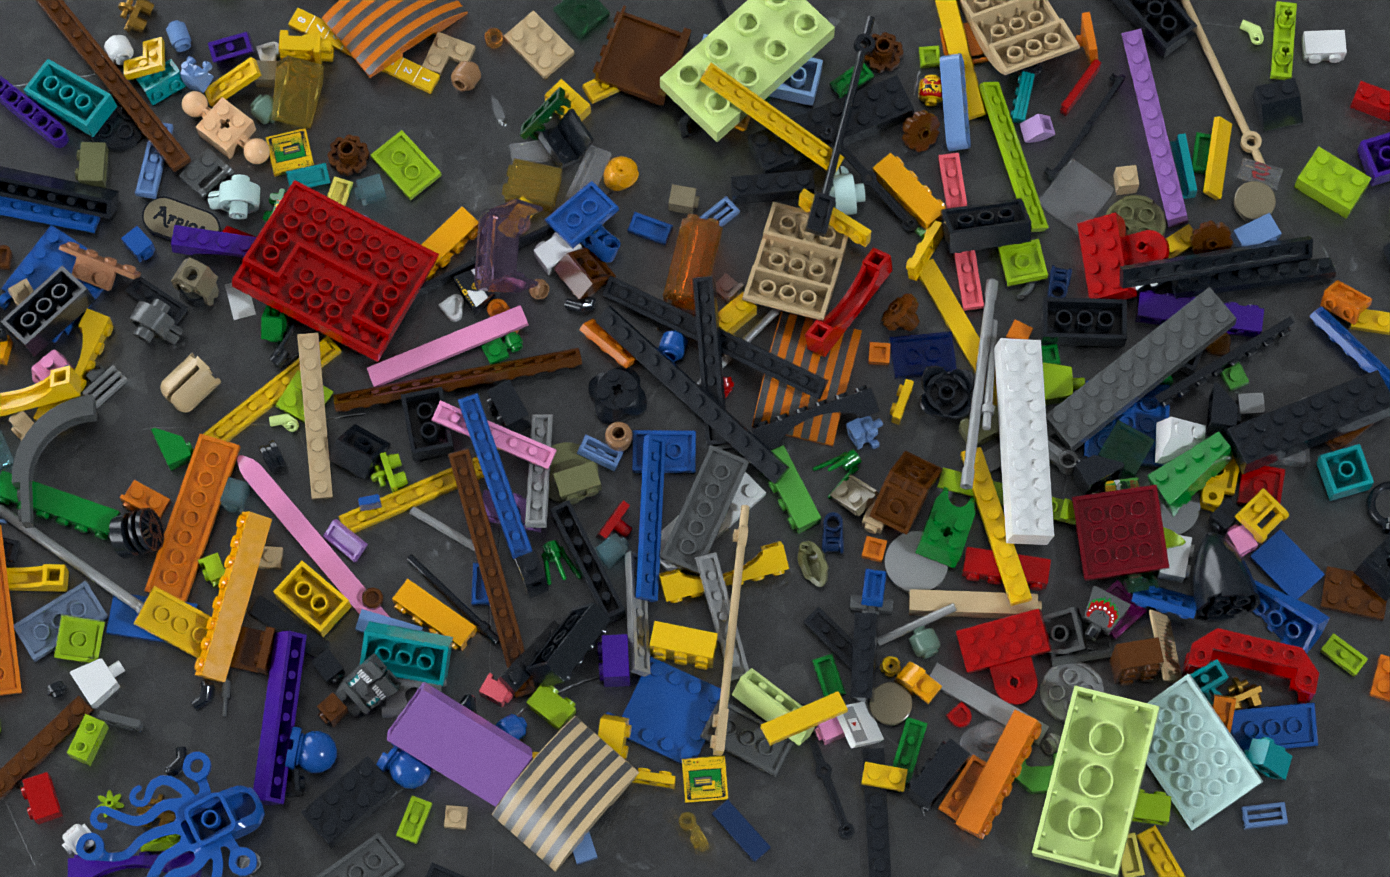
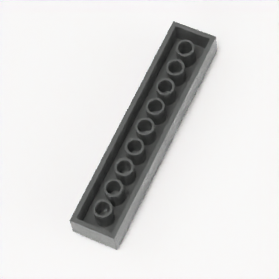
M1210 287L1047 413V424L1070 451H1075L1236 324L1237 318Z

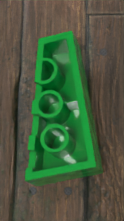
M1217 432L1147 475L1150 485H1157L1158 497L1173 517L1184 504L1186 505L1191 500V497L1198 490L1201 491L1206 486V482L1211 477H1215L1233 459L1231 447L1220 432Z

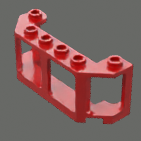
M1217 628L1192 643L1190 652L1185 656L1182 670L1183 677L1218 659L1222 665L1290 680L1288 691L1294 690L1297 692V703L1310 702L1316 693L1319 672L1301 647Z

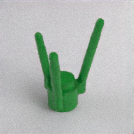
M851 449L847 453L844 452L813 467L812 470L816 471L833 463L835 464L829 467L828 471H832L840 466L845 470H850L832 490L833 492L843 481L849 479L850 474L852 475L859 470L857 466L862 461L857 452Z
M557 540L549 541L542 546L544 553L541 556L544 561L548 585H551L548 560L556 563L562 579L566 580L565 572L559 560L561 555L576 577L581 579L578 570L565 553L563 546H559Z

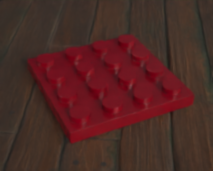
M1157 485L1072 497L1085 581L1170 569Z

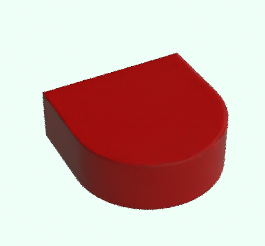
M961 701L946 715V718L955 727L964 728L970 724L972 714Z

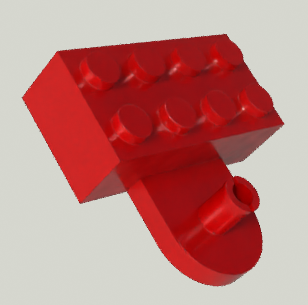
M1116 212L1077 223L1089 298L1129 299L1136 297V287L1123 289L1119 285L1120 266L1163 260L1169 257V244L1163 235L1154 230H1145L1127 235L1125 221Z
M1039 608L956 631L967 673L971 674L990 668L995 690L1002 700L1018 705L1032 699L1038 688V679L1032 657L1052 651L1042 612Z

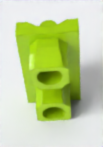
M386 452L381 453L380 457L384 470H381L380 465L375 466L376 473L371 475V479L373 482L379 481L380 487L386 485L385 479L388 478L393 493L398 491V488L408 484L404 471L394 475L391 469L402 466L399 454L387 456Z

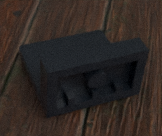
M573 108L567 111L556 127L543 131L538 136L559 169L577 163L594 142L591 133Z

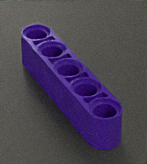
M0 76V85H2L0 88V103L56 148L66 146L69 137L64 126ZM17 97L14 102H9L11 98ZM27 109H32L29 114H24ZM42 121H47L46 125L39 126ZM62 133L61 137L54 138L56 134Z

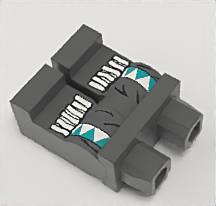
M374 653L343 679L335 695L341 701L349 696L354 702L349 705L348 709L354 716H357L362 712L364 714L368 713L381 701L396 693L401 682L389 669L385 672L386 665Z

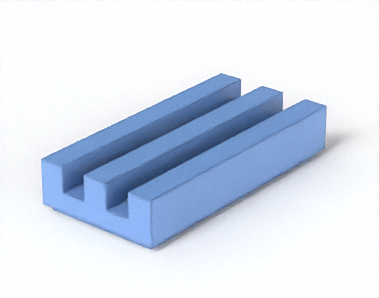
M726 196L696 219L695 223L697 226H700V229L709 238L737 216L740 210ZM726 203L728 204V206L725 209H723L721 212L715 215L707 223L703 224V221H705L708 217H710L717 210L723 207ZM730 210H733L727 216L721 219L718 223H716L714 226L708 229L712 224H714L717 220L723 217L726 213H728Z
M585 435L577 454L615 471L623 452L615 451L607 444Z
M1285 802L1241 807L1244 829L1288 824ZM1281 808L1280 812L1248 815L1247 813L1250 811ZM1282 816V819L1249 823V820Z

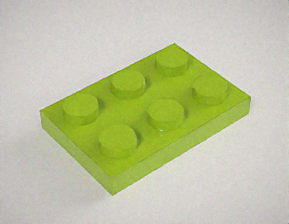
M403 130L371 154V158L410 201L442 176L437 167Z

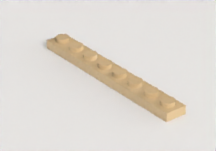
M297 334L312 500L333 498L319 334Z

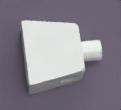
M101 658L72 670L70 674L95 710L120 688L115 677L123 673L125 669L119 660L107 667Z

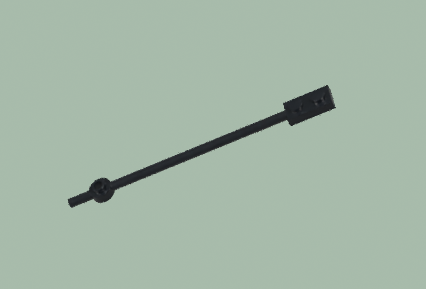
M867 16L863 33L859 34L853 43L854 49L858 54L822 193L816 191L805 227V231L825 237L836 199L829 195L865 56L870 54L875 47V40L871 36L875 21L873 16Z

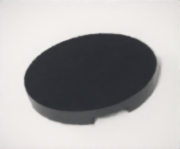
M113 97L117 104L116 109L95 136L90 137L93 142L106 143L109 151L120 152L136 146L145 135Z

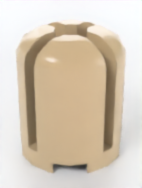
M191 353L161 382L160 388L163 396L170 404H173L174 408L188 413L204 400L221 381L219 378L215 379L210 368L198 356L195 358L194 354Z

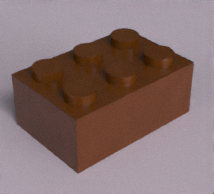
M1159 637L1116 644L1109 659L1114 684L1120 683L1121 686L1131 685L1136 680H1141L1142 682L1153 681L1164 663Z

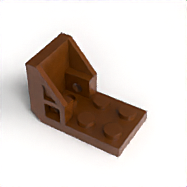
M905 450L889 471L869 517L907 535L931 487L939 478L943 468Z

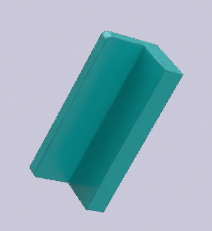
M1186 133L1178 134L1176 141L1169 142L1183 199L1194 198L1197 193V186Z

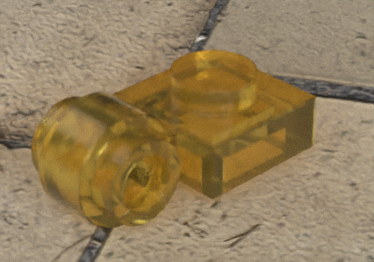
M690 812L681 814L679 825L685 831L690 830L692 836L689 838L694 848L699 847L701 852L709 849V843L697 825L694 814ZM690 819L691 823L685 824L684 820Z

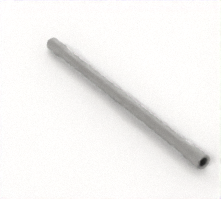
M995 279L986 280L985 302L966 452L960 487L963 489L973 488L981 408L994 306L998 290V281Z
M0 504V516L113 594L139 614L145 602L138 600L35 527L25 528L22 522H19L18 515Z

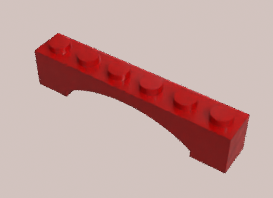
M873 247L862 261L857 277L842 300L824 317L823 321L816 320L805 333L808 350L823 357L828 354L893 271L891 255Z

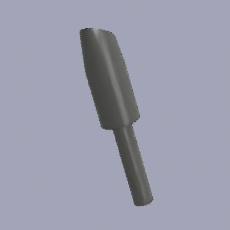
M1040 280L1029 282L1016 298L1018 300L1024 299L1035 289V285Z
M228 678L222 683L223 717H227L228 698H230L231 681Z

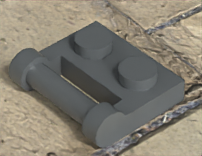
M208 148L179 176L203 200H206L208 194L227 176L233 175L234 171ZM219 168L222 170L203 188L200 187Z

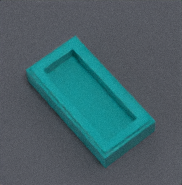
M326 163L286 171L289 187L294 180L309 188L331 183Z

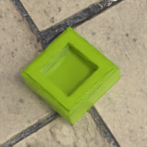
M939 45L919 47L920 68L940 67Z

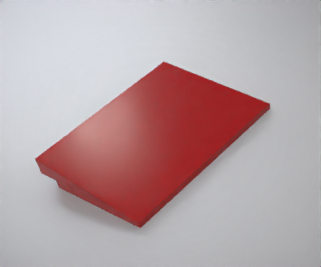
M294 180L242 259L240 268L232 278V287L378 362L439 258V254Z

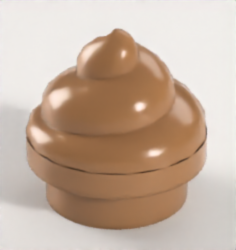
M535 279L528 284L529 293L535 299H544L549 293V285L543 279Z

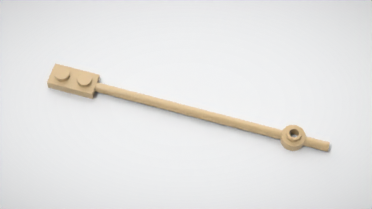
M1181 0L1186 13L1197 24L1196 35L1243 134L1240 141L1241 148L1247 153H1252L1257 165L1267 167L1259 151L1262 143L1261 136L1257 132L1250 131L1190 0ZM1251 141L1254 145L1249 146L1247 142Z
M741 505L739 527L734 529L733 542H736L737 549L719 711L717 714H714L712 727H716L715 735H712L710 740V748H713V755L722 756L725 749L730 682L744 554L748 537L747 526L750 508L748 505Z

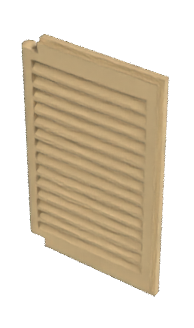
M1149 610L1154 638L1159 637L1164 663L1161 667L1163 680L1176 683L1182 678L1170 619L1165 614Z

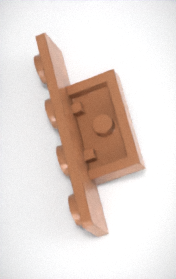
M68 242L59 247V250L77 257L72 271V275L75 278L107 291L112 289L117 273L131 279H136L141 275V272L136 271L134 266L128 264L121 265L117 263L116 259L101 257L98 255V252L91 249H81L77 243Z

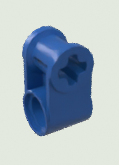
M602 225L581 242L584 247L593 252L601 261L607 263L615 259L621 244L620 240L608 232Z

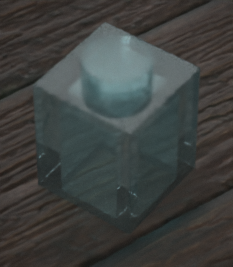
M380 174L356 180L357 188H354L357 200L361 199L363 206L387 199Z
M228 477L220 499L225 510L233 513L236 510L243 512L251 490L249 483Z
M615 533L596 547V554L608 569H611L625 558V553L629 552L628 547L630 545L623 536L619 537Z

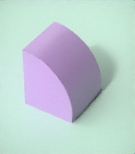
M1038 113L1020 123L1024 141L1027 143L1042 141L1056 135L1050 116Z

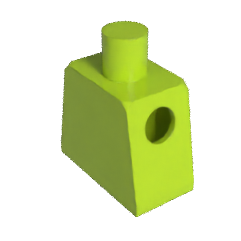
M1042 362L1045 406L1062 403L1073 394V390H1078L1085 385V378H1073L1072 367Z

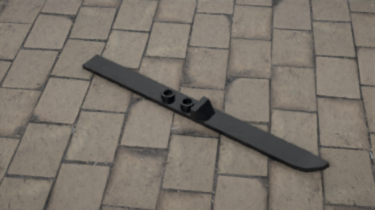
M609 191V193L607 194V196L610 199L612 197L613 192ZM546 225L516 240L504 236L500 238L501 247H493L488 253L482 256L476 255L469 262L423 283L415 299L454 281L453 277L493 263L554 234L555 231L549 225Z

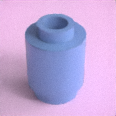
M179 20L170 22L166 32L172 47L177 52L188 50L191 47V38L185 23Z

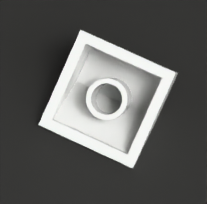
M1169 417L1157 422L1155 463L1165 465L1205 440L1206 425L1175 417Z

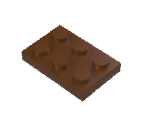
M1327 566L1320 609L1379 621L1384 620L1387 601H1384L1354 571Z

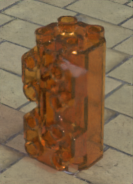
M688 214L687 218L682 219L663 293L664 301L668 302V299H670L672 305L678 308L695 310L693 278L708 277L713 274L723 234V227L719 226L720 222L713 218L708 220L702 219L695 214Z

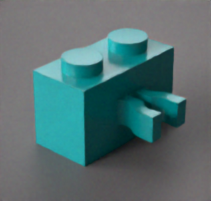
M1218 659L1190 674L1211 706H1213L1211 694L1213 696L1214 694L1222 695L1216 688L1225 684L1229 678Z
M1252 738L1249 750H1244V754L1255 770L1267 778L1286 780L1293 756L1286 752L1284 747L1276 745L1271 738Z

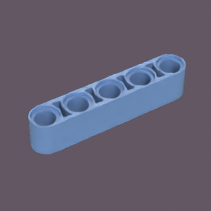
M961 53L941 56L940 73L947 148L950 152L969 149L971 147L963 56Z

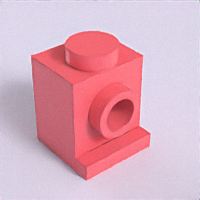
M491 673L488 674L479 690L481 697L502 708L505 703L511 701L514 695L498 679L495 681Z

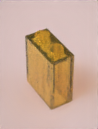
M514 158L513 165L509 164L507 170L508 183H504L502 189L505 203L515 205L520 197L524 196L537 206L539 211L553 213L563 177L562 169Z

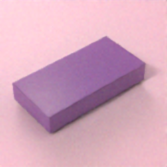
M337 519L331 522L323 535L326 540L353 562L358 561L368 546L367 543Z

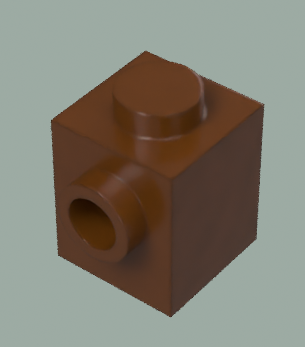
M333 692L317 706L319 718L325 724L329 722L333 728L349 714L348 708Z

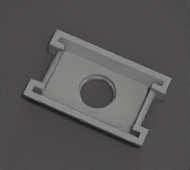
M397 678L401 685L396 693L386 698V707H382V718H398L409 703L405 697L407 690L413 687L419 689L423 682ZM447 678L443 686L431 683L427 684L442 692V687L447 686Z

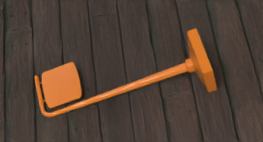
M1090 12L1082 13L1081 35H1076L1075 39L1080 47H1083L1091 64L1094 59L1098 60L1097 44ZM968 22L963 23L971 57L982 55L983 51L978 45ZM940 28L944 56L948 55L943 29ZM982 57L972 61L973 64L988 62L989 60L987 57Z

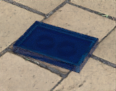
M952 331L890 337L895 379L922 376L925 368L928 366H939L947 372L957 368Z

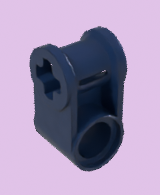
M1055 265L1051 266L1047 297H1056L1052 293L1059 292L1062 296L1056 298H1066L1072 268L1067 270L1057 268Z
M835 512L828 513L824 518L822 550L824 554L826 552H839L843 554V520ZM829 520H836L839 525L836 528H831L827 522Z

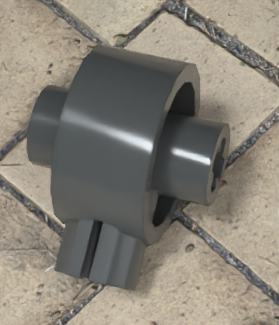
M154 298L151 304L139 301L129 318L131 324L137 327L134 336L146 343H150L154 337L175 345L180 338L178 336L182 335L183 329L175 325L174 319L167 314L170 306Z

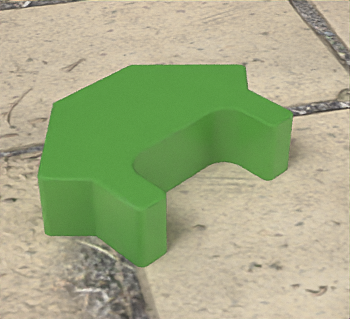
M1057 753L1053 754V765L1029 767L1024 759L1021 765V773L1014 781L1030 794L1047 793Z

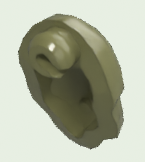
M811 541L802 542L799 545L798 563L805 579L810 580L818 587H822L827 583L829 571L825 554L817 544Z

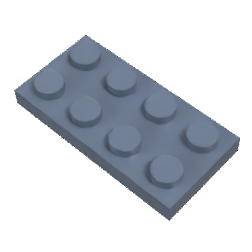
M86 581L14 624L16 633L34 662L55 650L61 615L102 621L108 618V615Z

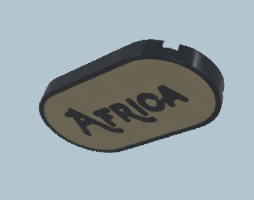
M156 197V199L150 200L142 211V221L148 232L168 241L172 240L174 225L221 232L220 222L213 213L171 197Z

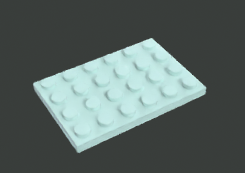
M1190 674L1181 678L1147 703L1159 706V715L1146 764L1167 795L1172 796L1171 801L1192 831L1263 783L1255 768Z

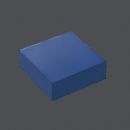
M379 494L358 499L361 511L382 507Z

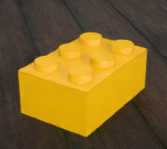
M302 560L273 591L275 597L323 638L351 608L350 601Z
M655 621L649 645L650 656L660 661H666V659L674 660V663L678 665L694 664L696 668L707 670L708 667L713 668L718 645V633Z

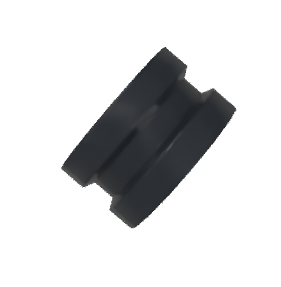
M274 440L269 441L265 446L261 445L258 447L271 473L276 471V468L279 466H286L285 460Z

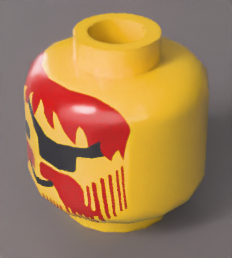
M926 75L919 82L918 97L926 106H936L937 103L943 101L941 79L937 75Z

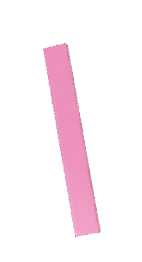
M520 305L367 367V371L373 386H382L529 326Z

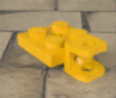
M1234 457L1221 470L1223 471L1222 474L1211 477L1206 482V486L1202 489L1200 495L1201 509L1214 512L1221 505L1224 494L1234 495L1239 467Z

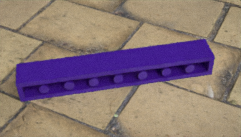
M293 631L276 632L274 635L253 787L262 804L281 805L284 804L289 769V767H285L287 751L288 749L291 750L293 739H290L295 725L307 637L305 634Z

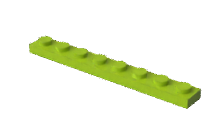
M982 82L979 85V89L1016 198H1022L1031 220V232L1045 231L1049 227L999 82Z

